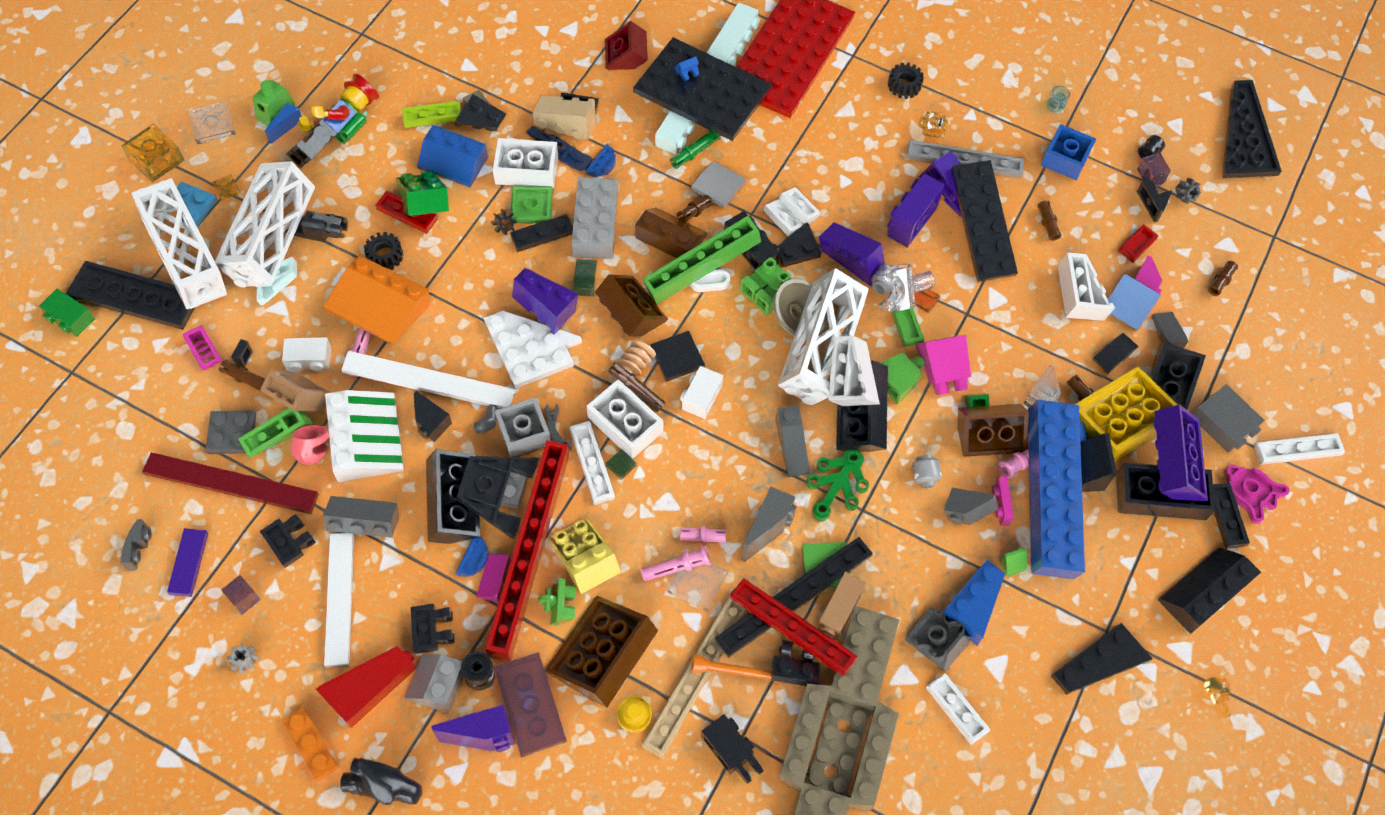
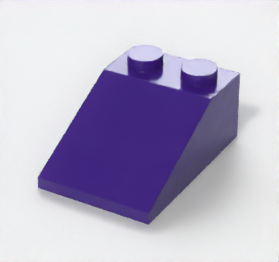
M504 705L432 725V731L441 743L488 751L496 750V752L506 751L510 748V745L515 744Z

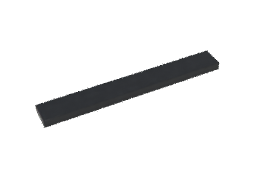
M857 537L772 598L794 612L840 580L845 572H851L871 558L873 553L862 539ZM749 613L716 636L715 641L726 656L730 658L772 627L754 614Z

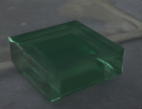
M621 449L606 462V466L622 480L637 466V463Z

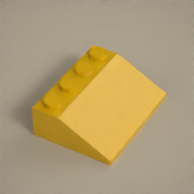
M1137 366L1074 405H1079L1080 422L1085 423V429L1090 439L1104 433H1109L1114 461L1116 462L1157 436L1153 425L1155 420L1154 411L1178 404Z

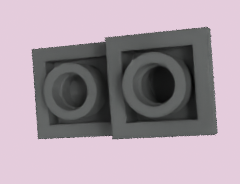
M142 519L136 520L123 546L120 563L127 571L137 570L138 562L141 561L140 549L148 548V540H151L152 537L151 528Z

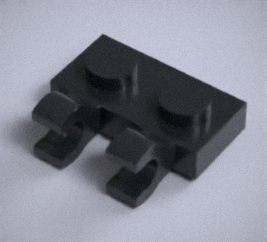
M296 514L284 523L277 519L260 531L284 568L304 556L302 549L309 548L316 543L308 531L301 534L297 539H293L290 533L298 531L305 526Z
M434 604L410 607L413 652L415 654L438 651V644L455 643L452 629L437 632L436 622L453 621V612L450 607L435 610Z
M782 640L779 656L774 655L772 659L771 681L807 686V684L818 685L820 663L813 662L814 656L806 650L802 651V660L790 658L792 641Z

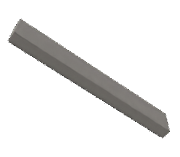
M909 140L906 159L933 163L949 151H952L958 157L961 165L991 160L994 174L1021 178L1023 175V158Z

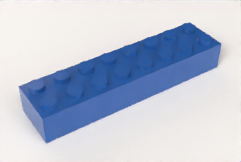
M1038 399L1028 408L1031 574L1075 579L1085 573L1079 405Z

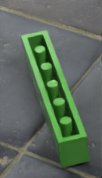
M746 216L643 278L647 291L656 304L661 303L761 242L759 230L750 217Z

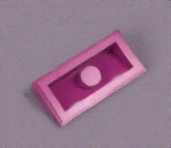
M488 555L476 598L499 602L511 561L509 555Z

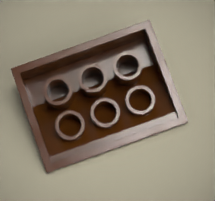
M596 596L545 671L586 698L608 708L657 634L658 629L648 616Z

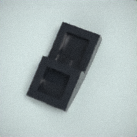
M1122 333L1093 358V361L1109 374L1139 346Z

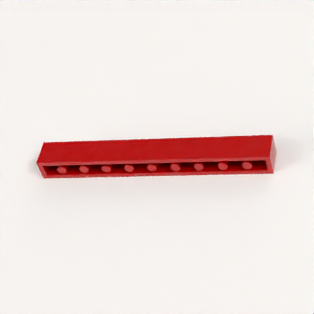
M546 440L485 650L490 658L511 662L568 463L569 449L567 444Z

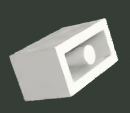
M327 337L284 339L282 362L287 371L300 372L312 370L320 372L322 370H330L331 345Z
M700 366L697 373H692L688 390L684 389L680 398L682 410L706 419L723 385L724 375Z

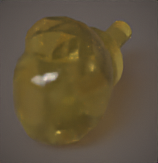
M1222 676L1208 678L1204 683L1205 690L1209 692L1214 704L1220 703L1224 716H1231L1225 702L1230 700V683Z

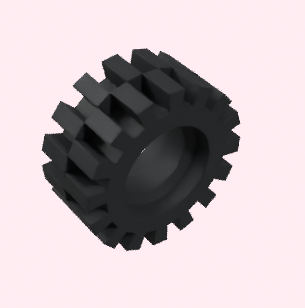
M904 62L900 63V66L898 64L895 65V68L891 69L888 80L890 92L893 91V95L899 94L898 98L904 96V99H908V96L910 98H913L914 95L917 96L921 91L924 80L923 72H920L921 69L919 67L916 69L915 64L913 66H910V63L904 65ZM906 78L911 80L912 82L904 83L899 79Z
M380 232L376 233L377 237H374V235L370 236L371 241L367 239V245H364L366 258L385 268L390 267L391 270L394 269V264L398 267L400 265L399 261L402 262L403 250L399 239L394 237L392 233L388 236L387 232H383V235H380ZM381 248L391 249V252L387 255L379 256L376 254Z

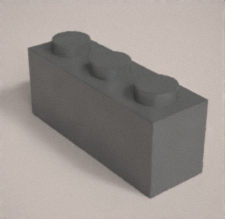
M330 496L323 518L326 531L393 538L399 514L397 503Z

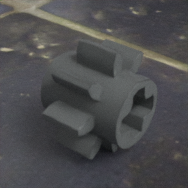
M1187 178L1186 182L1180 180V183L1175 188L1176 198L1189 204L1190 200L1196 201L1201 193L1200 183L1195 182L1191 178Z

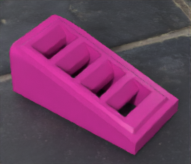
M202 325L182 334L202 371L222 362ZM203 336L204 339L192 344L191 341ZM204 343H207L206 346H204V347H202V348H200V349H198V350L195 349L196 347H198V346H200V345H202V344H204ZM208 349L211 350V352H209V353H207V354H205V355H203V356H201V357L199 356L200 353H202V352H204V351H206V350H208ZM214 355L215 359L205 364L203 363L202 360H205Z

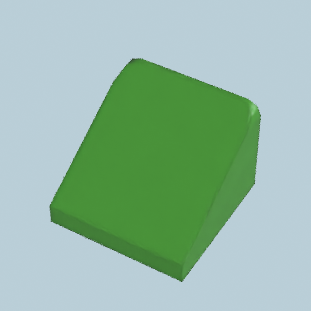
M1023 547L1004 554L1000 564L1006 576H1011L1027 569L1026 548Z

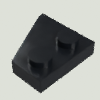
M472 94L455 120L454 125L461 126L463 124L470 125L474 129L484 128L489 131H497L505 119L506 113Z
M808 222L778 245L780 250L779 259L783 267L821 257V251Z

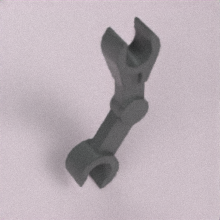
M547 404L545 413L548 420L550 437L554 442L567 444L569 450L572 451L570 441L563 439L556 430V422L560 413L559 406L556 404V411L550 413Z

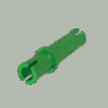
M713 131L708 132L690 146L683 147L680 153L671 157V165L678 169L687 161H692L697 154L721 139V135Z

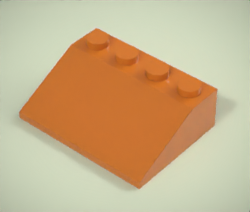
M359 255L345 269L323 305V309L394 344L429 307V289Z

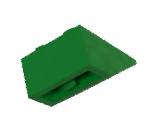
M424 171L420 173L421 175L406 173L401 174V177H396L405 211L409 216L449 211L447 187L435 173Z

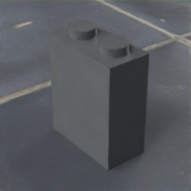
M1227 384L1193 412V415L1200 419V426L1228 453L1234 448L1239 450L1245 445L1248 436L1251 438L1255 437L1262 430L1259 426L1265 421Z

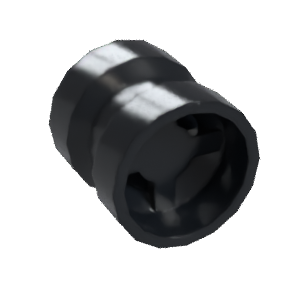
M1151 135L1138 148V154L1144 161L1152 162L1165 149V142L1161 137Z

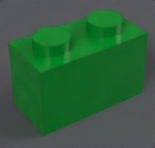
M57 288L39 305L44 313L42 315L44 319L51 324L57 323V326L64 333L68 334L70 332L77 337L95 320L88 308Z

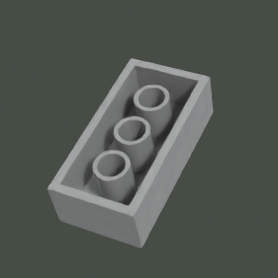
M578 177L572 233L573 257L613 259L618 179Z

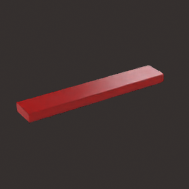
M745 578L742 579L730 594V598L843 677L857 660L858 656Z

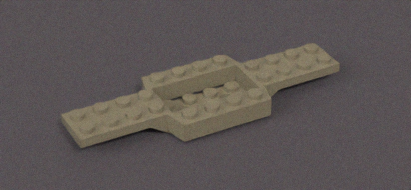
M855 605L843 646L858 656L857 660L844 677L835 672L831 686L807 684L779 776L781 781L800 792L794 815H846L848 808L872 810L874 808L899 713L877 700L900 619ZM828 701L829 707L820 734L812 766L809 772L807 782L804 783V779L807 773V769L816 742L822 717ZM872 715L849 798L847 797V791L868 716ZM841 720L848 721L851 725L850 731L847 733L840 732L837 727L838 722ZM828 765L835 766L838 770V776L828 778L824 772L825 767Z

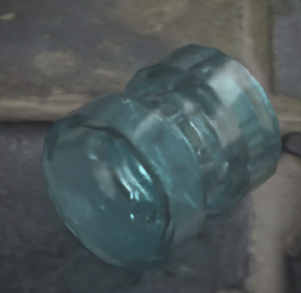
M1063 86L1054 87L1047 102L1048 109L1054 113L1063 112L1070 98V91Z

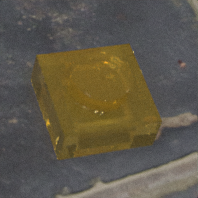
M231 174L212 182L222 201L241 193Z

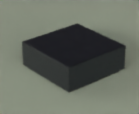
M240 339L231 356L235 365L239 367H245L253 353L248 341Z

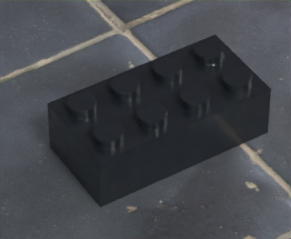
M1123 462L1116 474L1118 513L1207 520L1215 511L1212 470L1205 469L1207 501L1171 499L1161 492L1158 484L1160 471L1157 465Z

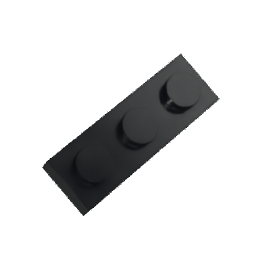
M566 214L512 231L510 235L516 251L520 252L570 236L573 233V227Z
M1230 482L1213 484L1215 499L1214 515L1225 549L1247 546L1250 544Z

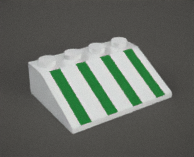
M345 390L325 394L332 467L338 482L404 471L394 393Z

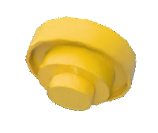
M631 696L619 704L617 720L624 730L632 733L640 732L650 724L652 718L651 707L645 699Z

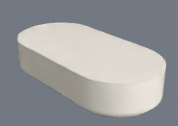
M717 269L692 283L690 287L696 292L725 290L730 285V274L725 270Z

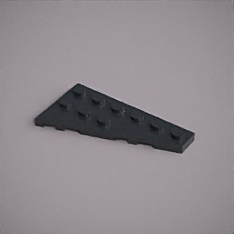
M1236 80L1231 87L1222 178L1279 176L1282 170L1253 80Z

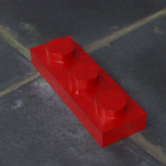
M388 191L375 204L376 210L426 234L438 220L437 215L434 213L409 216L405 211L401 197Z

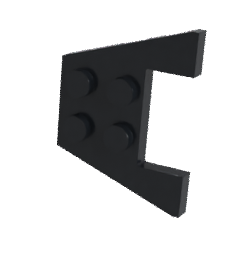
M470 456L456 500L514 539L521 518L499 511L510 472L532 479L539 458Z

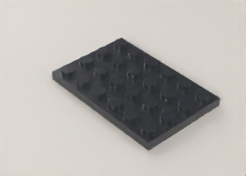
M672 37L633 87V93L731 141L736 138L771 90L770 83ZM696 56L699 62L697 65L699 75L694 77L692 72H688L689 80L684 81L680 74L676 73L674 67Z

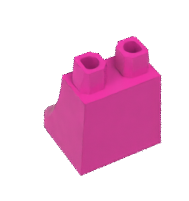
M966 335L915 344L919 356L924 360V368L929 384H933L936 395L949 393L948 381H953L955 391L968 389V378L971 377Z

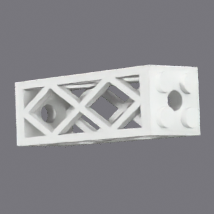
M292 161L260 164L215 260L216 265L221 271L228 275L239 287L272 286L273 279L277 275L276 273L281 266L280 264L286 255L315 189L311 181ZM268 188V196L257 205L256 194ZM294 200L295 211L283 217V209ZM249 207V214L244 218ZM266 208L265 213L259 217V214ZM288 229L287 234L283 240V233ZM249 230V238L237 249L236 237ZM273 231V234L265 241L267 234ZM275 242L276 254L264 261V252Z
M172 178L132 192L131 194L140 217L186 309H192L227 295L220 271ZM177 211L176 218L169 213ZM166 219L174 223V229L164 224V220ZM180 227L185 229L184 234L179 232ZM162 230L172 235L170 243L161 239ZM178 239L182 240L181 249L176 247ZM188 244L199 250L197 258L186 252ZM174 253L179 255L178 261L173 259ZM185 259L196 264L195 270L184 265ZM182 271L191 275L189 277L181 279Z
M836 268L813 282L778 386L783 388L786 393L795 395L808 405H814L829 397L834 337L854 336L869 290ZM821 295L822 300L816 304L817 300ZM833 303L839 306L836 317ZM827 311L830 329L818 336ZM845 327L844 331L841 334L840 329ZM829 338L821 361L818 345ZM806 340V345L801 348L804 341ZM810 358L812 359L814 373L807 369Z

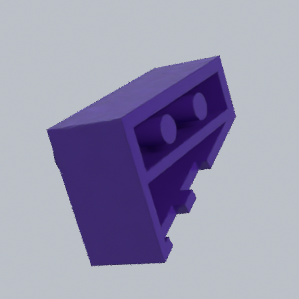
M949 151L934 161L919 177L921 178L925 173L945 184L942 193L945 197L944 202L961 217L951 173L952 166L961 164L958 157L952 151Z
M833 222L819 236L822 252L872 287V276L881 265L885 264L882 243Z
M524 268L514 278L512 297L528 312L532 311L538 316L537 320L548 325L550 332L555 335L575 313L578 293Z

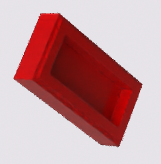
M1143 224L1119 248L1118 252L1135 263L1158 239L1159 235Z

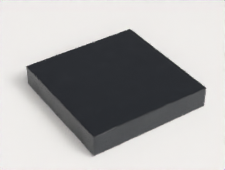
M689 331L650 344V347L656 353L655 359L666 382L698 371L700 366L705 367V363Z

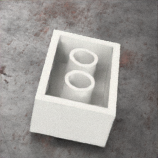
M498 138L493 166L495 184L554 188L558 162L557 142Z
M619 379L587 405L588 418L631 459L663 433V420Z

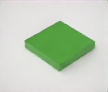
M513 186L511 204L513 216L511 218L515 219L517 223H541L550 220L552 213V187Z
M847 542L802 544L804 574L845 547ZM841 579L828 588H837Z

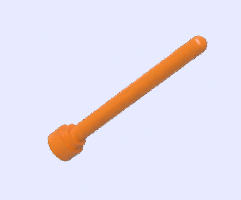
M694 654L692 673L701 674L709 670L771 680L770 670L708 661V658H704V655Z

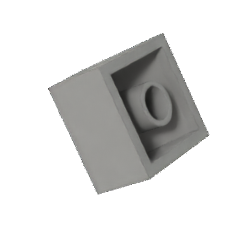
M422 654L405 699L450 713L464 678L461 670L462 661L441 654Z

